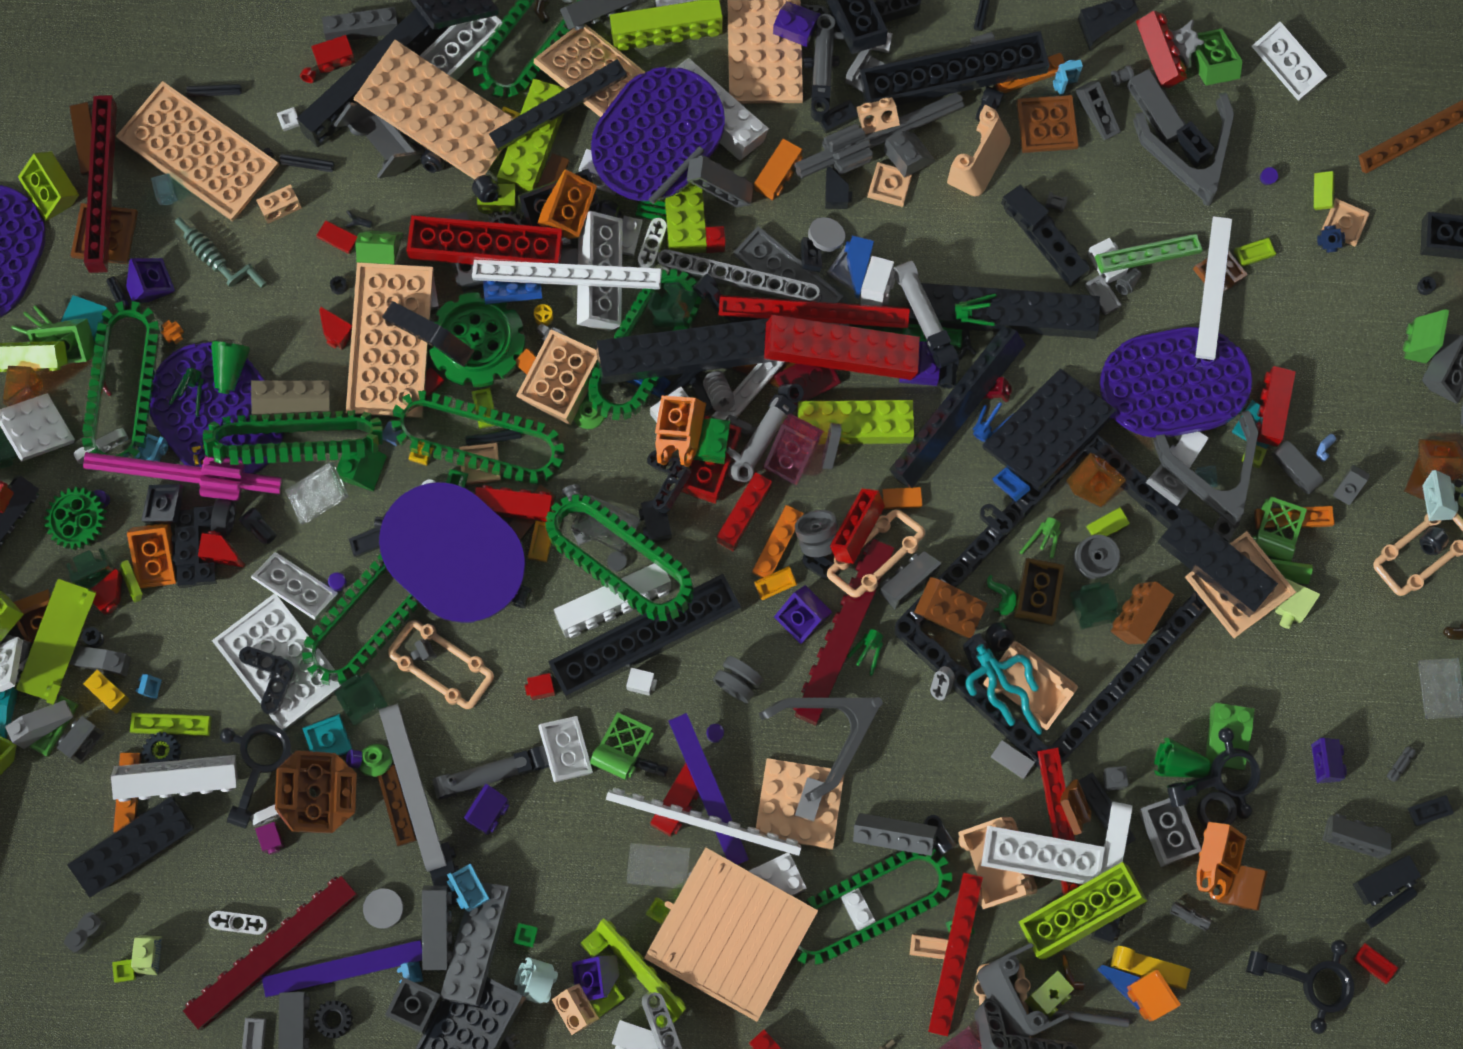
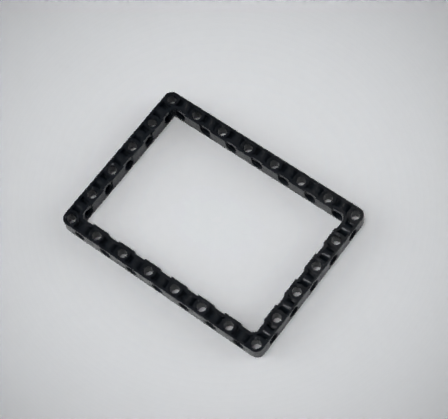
M1098 434L1064 466L1065 469L1060 470L1039 491V496H1033L1028 491L1018 501L1013 500L1002 511L1006 516L1012 517L1014 521L1011 533L1068 472L1086 456L1167 529L1175 521L1169 519L1167 513H1173L1177 519L1183 512L1178 505L1176 506L1146 483L1148 479ZM1110 462L1117 463L1119 468H1112ZM1029 485V487H1030L1031 490H1033V489L1036 490V489L1033 488L1031 485ZM1138 488H1145L1147 494L1140 493ZM1004 522L1003 524L1000 523V527H999V528H1000L1001 530H1002L1003 528L1007 529V527H1006V526H1007V523H1006V522ZM988 526L938 579L958 588L1010 533L1004 536L999 535ZM984 543L987 545L988 549L981 550L978 547V544ZM959 570L962 576L955 577L952 571ZM1195 591L1051 746H1046L1036 737L1037 734L1021 719L1013 716L1015 724L1010 726L998 708L993 713L989 712L986 709V705L991 703L988 699L987 691L978 683L977 679L974 681V686L977 690L975 696L969 694L966 685L958 684L957 679L959 677L967 680L971 673L962 665L959 666L949 657V653L933 638L930 639L920 630V627L928 620L914 613L921 596L898 619L895 624L894 633L898 639L935 673L943 666L949 667L955 675L952 688L1026 757L1034 761V764L1040 769L1037 751L1058 748L1062 764L1208 606ZM1175 619L1182 620L1183 627L1177 626ZM905 624L909 627L910 631L902 632L899 626ZM1149 647H1156L1158 654H1152ZM928 652H937L938 658H930ZM1129 674L1132 677V682L1125 681L1123 675ZM1097 702H1104L1106 710L1099 709ZM1071 730H1078L1080 738H1074L1071 735ZM1022 731L1025 734V739H1018L1015 732Z

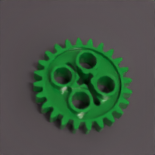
M75 487L74 491L67 488V493L60 491L61 497L54 496L56 502H49L52 508L46 509L50 515L44 517V519L49 520L45 527L51 528L47 534L53 535L51 540L57 541V545L63 546L66 549L70 547L73 550H77V547L84 549V543L91 546L90 540L97 542L96 535H102L100 528H106L102 521H106L107 518L102 517V515L107 510L101 509L105 504L98 502L100 497L94 496V492H88L85 488L81 490ZM82 502V507L78 510V504ZM65 511L66 515L61 519V515ZM90 518V524L86 526V521ZM74 528L73 534L69 535L70 529Z

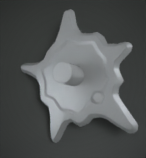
M1191 20L1183 28L1176 31L1170 30L1174 36L1173 42L1179 49V57L1184 60L1187 68L1191 67V54L1195 52L1198 45L1204 44V41L1198 38V33L1192 30L1194 20Z

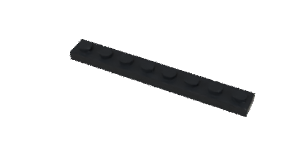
M617 59L490 132L489 136L498 151L625 79L628 77L627 73Z

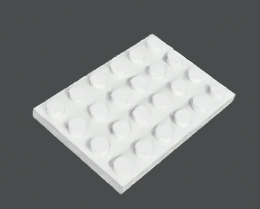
M274 593L212 641L260 704L272 674L243 664L239 659L240 650L247 646L287 659L294 665V674L280 709L276 714L269 715L275 724L285 731L345 684L339 685L338 676H331L330 686L325 685L320 680L324 673L320 671L315 678L308 673L307 668L315 664L314 661L304 664L302 652H312V649L304 646V641L308 634ZM317 648V662L325 669L335 670ZM251 651L248 654H244L246 661L249 658L256 661L255 665H257L258 658L252 656ZM269 657L264 658L261 663L262 666L265 668L271 666L272 659ZM286 664L285 667L281 666L280 669L283 671L281 677L277 675V678H281L284 681H286L287 678H284L283 675L285 671L290 670L287 667L288 664ZM281 682L274 683L273 691L280 692L283 689V684ZM271 693L269 694V696L272 697V700L270 703H266L265 705L268 707V710H270V708L275 707V705L273 704L274 697L276 699H279V697L274 696Z

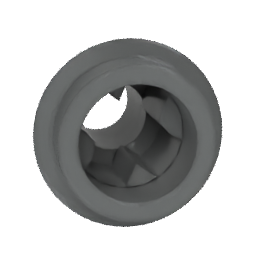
M1133 268L1118 279L1116 284L1117 291L1123 295L1132 293L1142 276L1141 272Z

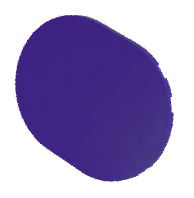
M679 67L678 69L654 68L630 80L601 116L593 131L591 142L592 160L596 172L602 181L621 196L638 201H649V198L699 146L704 149L701 156L710 158L721 141L725 126L724 107L717 91L702 76ZM688 169L659 200L679 193L690 184L687 181Z
M0 185V318L9 313L24 296L45 245V227L38 209L24 194Z
M1183 327L1137 336L1123 342L1105 361L1100 377L1101 397L1117 410V414L1113 418L1120 425L1142 436L1156 438V435L1164 434L1166 438L1217 428L1234 419L1245 407L1250 396L1252 372L1245 354L1238 346L1236 347L1235 344L1229 341V338L1218 333L1215 360L1195 358L1199 327Z
M212 342L191 344L173 352L159 365L155 371V379L153 381L152 401L150 403L151 419L184 465L202 467L203 465L201 460H204L206 456L205 449H203V431L209 430L208 424L215 421L222 426V418L230 416L231 423L238 422L237 416L245 415L246 422H250L249 415H252L251 381H265L247 358L235 390L230 391V394L218 393L219 389H216L214 384ZM187 368L199 370L202 373L200 378L204 379L199 417H196L198 385L195 387L187 386L182 396L178 395L174 403L169 405L173 394L182 381L184 374H186ZM284 432L235 434L223 437L218 442L228 446L281 444ZM201 446V449L196 450V453L192 451V447ZM193 455L198 456L199 465H195ZM263 456L264 463L255 464V457H251V464H245V473L256 474L269 464L267 456Z
M428 483L415 487L401 495L387 511L379 535L380 552L383 562L392 577L431 613L445 620L473 623L495 616L504 610L517 595L522 585L525 571V558L520 540L513 529L471 491L450 483Z

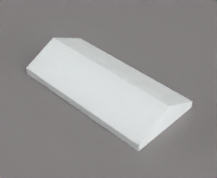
M1281 22L1252 45V48L1298 101L1315 90L1327 77Z
M276 552L251 576L252 579L314 620L327 611L338 595L336 591Z

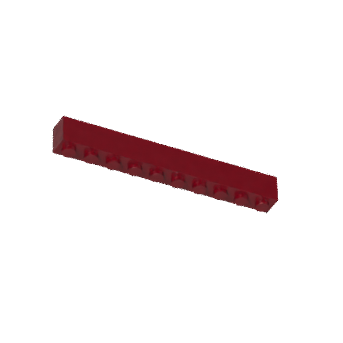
M112 95L93 96L84 264L89 273L108 272L117 105Z
M875 539L872 540L871 544L867 543L863 554H866L863 561L859 560L855 571H858L856 578H851L849 585L855 590L862 585L861 580L863 576L874 574L891 558L894 547ZM882 577L877 581L878 586H879V583H880ZM877 588L872 592L866 591L860 597H851L844 594L840 603L843 606L840 613L836 612L832 622L835 625L833 630L829 629L824 640L827 641L825 648L820 647L817 657L820 659L817 665L813 664L809 675L812 677L809 683L805 681L801 692L804 695L802 698H829ZM793 708L796 711L795 717L815 726L824 709Z
M336 876L331 879L325 890L317 891L312 896L313 900L311 902L302 904L292 918L289 916L284 919L277 931L272 930L265 936L266 940L260 945L259 943L255 944L249 950L250 954L245 958L240 957L233 963L234 967L230 971L222 972L217 977L218 981L216 983L207 985L201 991L202 995L197 999L194 997L185 1004L186 1008L183 1010L185 1015L198 1030L202 1031L256 985L262 977L270 973L359 895L342 876L339 878Z

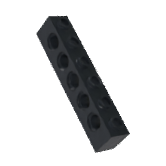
M1021 184L1003 196L1001 202L1003 207L1005 206L1006 201L1020 187H1023ZM1024 188L1031 195L1030 191ZM1050 216L1032 233L1021 227L1069 288L1088 276L1090 271L1088 262L1078 255L1076 247L1069 244L1065 234L1055 227V223ZM1042 233H1049L1051 237H1045ZM1054 247H1060L1063 251L1058 252ZM1066 261H1072L1074 266L1067 265Z

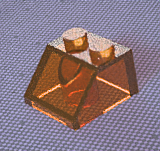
M8 365L3 403L7 407L39 396V391L43 388V381L32 367Z
M1419 439V469L1423 478H1428L1432 470H1437L1450 476L1451 480L1462 479L1463 452L1457 441Z
M1090 453L1066 481L1074 495L1102 508L1126 479L1107 461Z

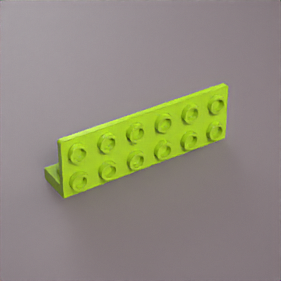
M61 579L57 580L16 687L18 691L45 699L47 703L54 705L96 591Z
M603 918L597 928L580 945L592 958L609 947L649 992L660 993L663 996L672 1022H676L686 1010L683 1000L678 996L675 997L671 992L670 986L657 977V972L654 968L644 963L642 955L638 951H634L629 946V941L615 931L616 927L614 924ZM661 1015L656 1019V1024L660 1027L664 1023V1018Z

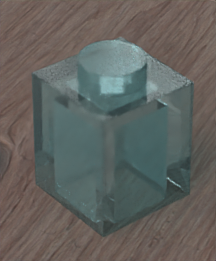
M169 173L151 178L155 197L159 205H170L174 201H178L174 182Z

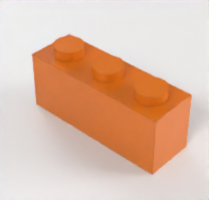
M782 139L754 182V190L771 200H774L776 195L780 196L784 189L785 181L789 182L793 176L794 164L803 160L802 149Z

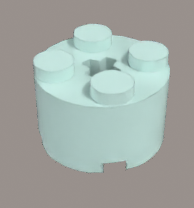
M528 957L525 959L527 962L521 963L517 970L514 985H517V991L515 992L526 997L525 1000L538 1004L547 1003L550 1000L551 988L557 980L558 972L554 971L552 964Z

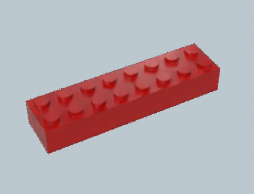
M411 215L407 254L409 259L474 265V260L560 264L563 231L560 228Z
M772 315L766 322L764 359L912 380L918 373L920 337Z

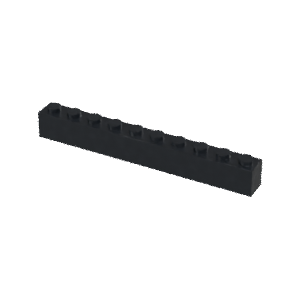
M1005 326L1001 328L889 470L899 483L910 488L914 487L995 385L997 379L1002 376L1026 344L1016 330Z

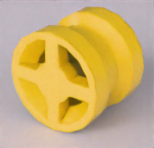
M540 304L534 309L535 322L539 326L541 323L545 326L552 323L553 313L550 306Z

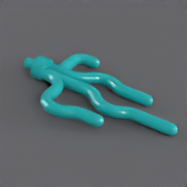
M983 644L977 646L976 649L979 654L976 657L982 667L967 677L966 688L971 696L977 694L974 681L986 673L989 678L987 696L990 703L998 708L1007 723L1013 726L1015 719L1010 710L995 695L998 678L1001 686L1006 691L1020 696L1021 708L1027 721L1037 736L1041 735L1042 729L1030 710L1028 694L1023 688L1011 685L1002 671L1021 662L1025 667V678L1031 690L1036 692L1039 690V686L1033 677L1031 661L1024 655H1015L1004 662H999L994 657L991 649H986Z

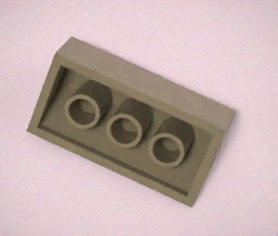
M251 381L252 415H258V421H262V415L270 414V421H275L274 414H282L283 420H287L286 413H294L295 420H299L298 413H307V419H311V412H319V419H323V412H330L329 381Z

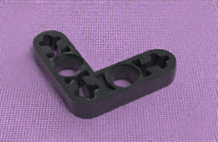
M655 450L649 454L647 463L655 470L663 472L668 476L656 495L653 506L659 512L667 513L672 508L690 477L692 467L681 465L680 459L671 456L666 465H662L656 461L657 451ZM673 461L671 467L666 469L668 463ZM676 483L674 489L669 491L670 486Z
M244 647L239 652V659L243 664L272 674L261 701V709L268 715H274L279 711L294 674V665L287 659L253 647ZM251 651L252 656L258 658L257 665H255L256 661L249 658L246 661L244 654H248ZM269 657L272 659V664L265 668L261 664L262 660ZM288 664L287 667L290 670L285 671L283 675L284 678H287L286 681H284L281 678H277V675L281 677L283 671L280 669L281 666L285 667V665ZM281 682L283 689L280 692H274L272 689L274 683ZM271 693L272 695L279 697V699H276L274 697L273 704L275 705V707L270 708V710H268V707L265 705L266 703L271 702L272 697L269 696V694Z

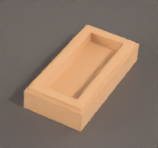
M912 934L909 955L944 960L948 939Z

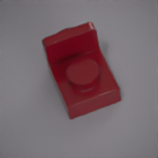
M999 377L983 399L1002 398L1004 402H1009L1012 386L1004 377Z

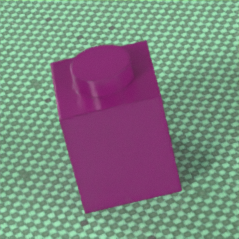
M275 822L255 828L264 853L272 855L280 852V848L285 847L278 824Z

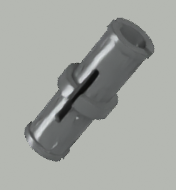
M1176 901L1170 909L1171 914L1185 920V923H1191L1204 931H1207L1212 921L1197 913L1195 909H1189Z

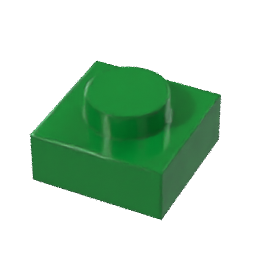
M518 923L513 943L533 948L538 928Z

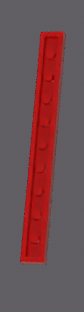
M720 295L719 315L767 319L772 315L825 323L908 328L910 311L909 308L724 295Z

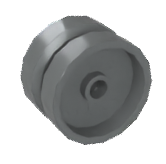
M816 510L801 516L795 523V532L799 539L801 551L809 557H821L832 553L830 545L839 530L836 516L827 510Z
M1092 535L1081 541L1075 548L1073 554L1074 565L1082 576L1089 579H1101L1112 573L1118 566L1120 560L1119 549L1111 538L1104 535ZM1094 554H1098L1097 558L1099 560L1094 558Z
M728 656L723 663L726 671L718 670L713 677V681L731 696L744 703H749L754 695L752 689H758L764 679L744 662Z

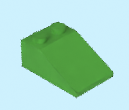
M1223 29L1198 33V38L1203 40L1204 44L1198 45L1192 55L1198 74L1205 86L1240 79L1242 59Z
M365 230L358 233L356 239V261L360 263L394 265L403 232Z
M1445 309L1416 317L1412 323L1408 324L1406 334H1409L1408 341L1406 340L1403 346L1405 359L1427 364L1443 346L1449 310Z
M87 318L73 319L27 330L30 342L64 341L68 363L87 362L95 356V343Z
M1214 703L1211 706L1205 756L1210 760V764L1213 763L1219 753L1226 750L1224 742L1218 737V733L1223 727H1229L1234 731L1233 748H1240L1248 752L1253 728L1254 708ZM1241 756L1233 757L1223 767L1245 770L1246 759Z

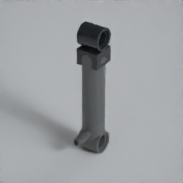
M822 14L817 19L811 99V117L816 122H823L829 116L834 39H844L842 32H835V19L830 14ZM822 108V109H824V111H821V112H820V111H817L816 109Z
M544 746L535 747L528 751L513 754L514 756L458 773L432 779L437 799H445L454 796L456 793L485 784L548 768L550 766Z

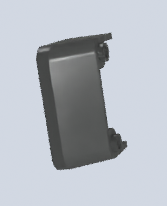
M358 102L349 103L334 123L335 127L348 126L350 132L356 136H366L386 159L382 164L383 168L377 174L378 178L399 175L418 161L425 152L420 143Z
M1032 943L982 967L977 973L978 982L986 998L994 999L999 1004L1007 1035L1031 1037L1069 1018L1068 1014H1065L1049 1022L1046 1015L1040 1011H1034L1027 1015L1009 979L1010 976L1019 970V961L1016 955L1032 948Z

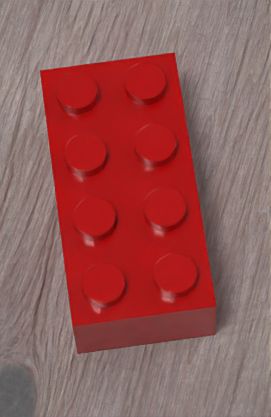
M730 424L727 448L736 450L741 436L740 427ZM726 453L724 464L692 460L690 465L692 473L681 492L716 504L728 473V467L733 458Z

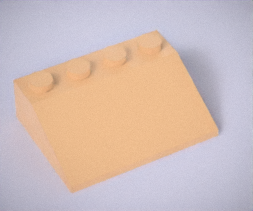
M550 330L516 397L548 415L571 425L588 392L592 372L595 367L597 368L596 350L554 330Z

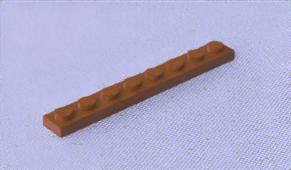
M1463 100L1358 155L1362 172L1368 173L1462 123Z

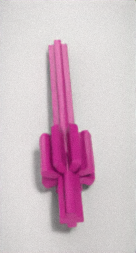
M85 452L83 468L200 483L199 492L201 496L239 501L242 489L280 494L282 478L245 473L243 460H238L239 465H230V458H225L222 464L214 462V456L208 458L207 455L204 458L202 467Z

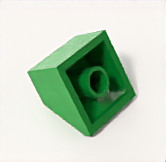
M714 418L703 419L698 451L693 460L725 463L730 421Z
M365 449V457L357 459L356 452H350L351 459L342 460L341 455L335 471L336 478L339 481L374 492L387 456L379 451L373 454Z

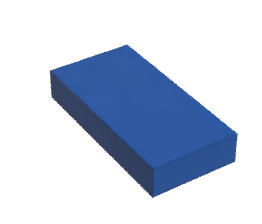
M1007 467L992 478L993 482L1015 501H1018L1031 490L1028 484Z

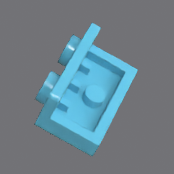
M1068 60L1064 64L1059 65L1055 73V80H1053L1054 89L1058 91L1059 96L1064 95L1067 84L1078 82L1083 67L1081 60Z
M147 433V437H145L146 447L138 448L141 454L140 459L160 462L162 455H165L168 450V443L164 437L160 436L159 438Z
M472 864L463 867L453 874H447L449 878L447 883L452 892L456 891L458 895L456 900L461 909L465 908L470 912L490 900Z

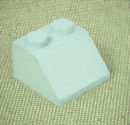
M1432 470L1422 485L1429 521L1452 520L1458 512V502L1454 499L1455 486L1451 483L1450 476L1437 470Z

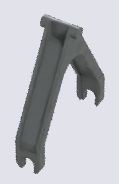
M1220 93V98L1216 100L1222 120V128L1214 162L1206 169L1189 167L1150 132L1144 113H1135L1136 118L1133 119L1141 145L1200 197L1204 205H1211L1217 192L1234 116L1227 93Z
M1250 411L1241 412L1243 417L1239 419L1247 445L1239 485L1230 491H1220L1211 487L1171 453L1164 434L1156 435L1154 445L1162 466L1226 519L1232 528H1237L1244 513L1258 437V430Z
M880 697L786 698L758 713L761 720H764L785 708H837L848 717L850 734L825 782L805 794L808 802L817 800L839 785L883 701Z

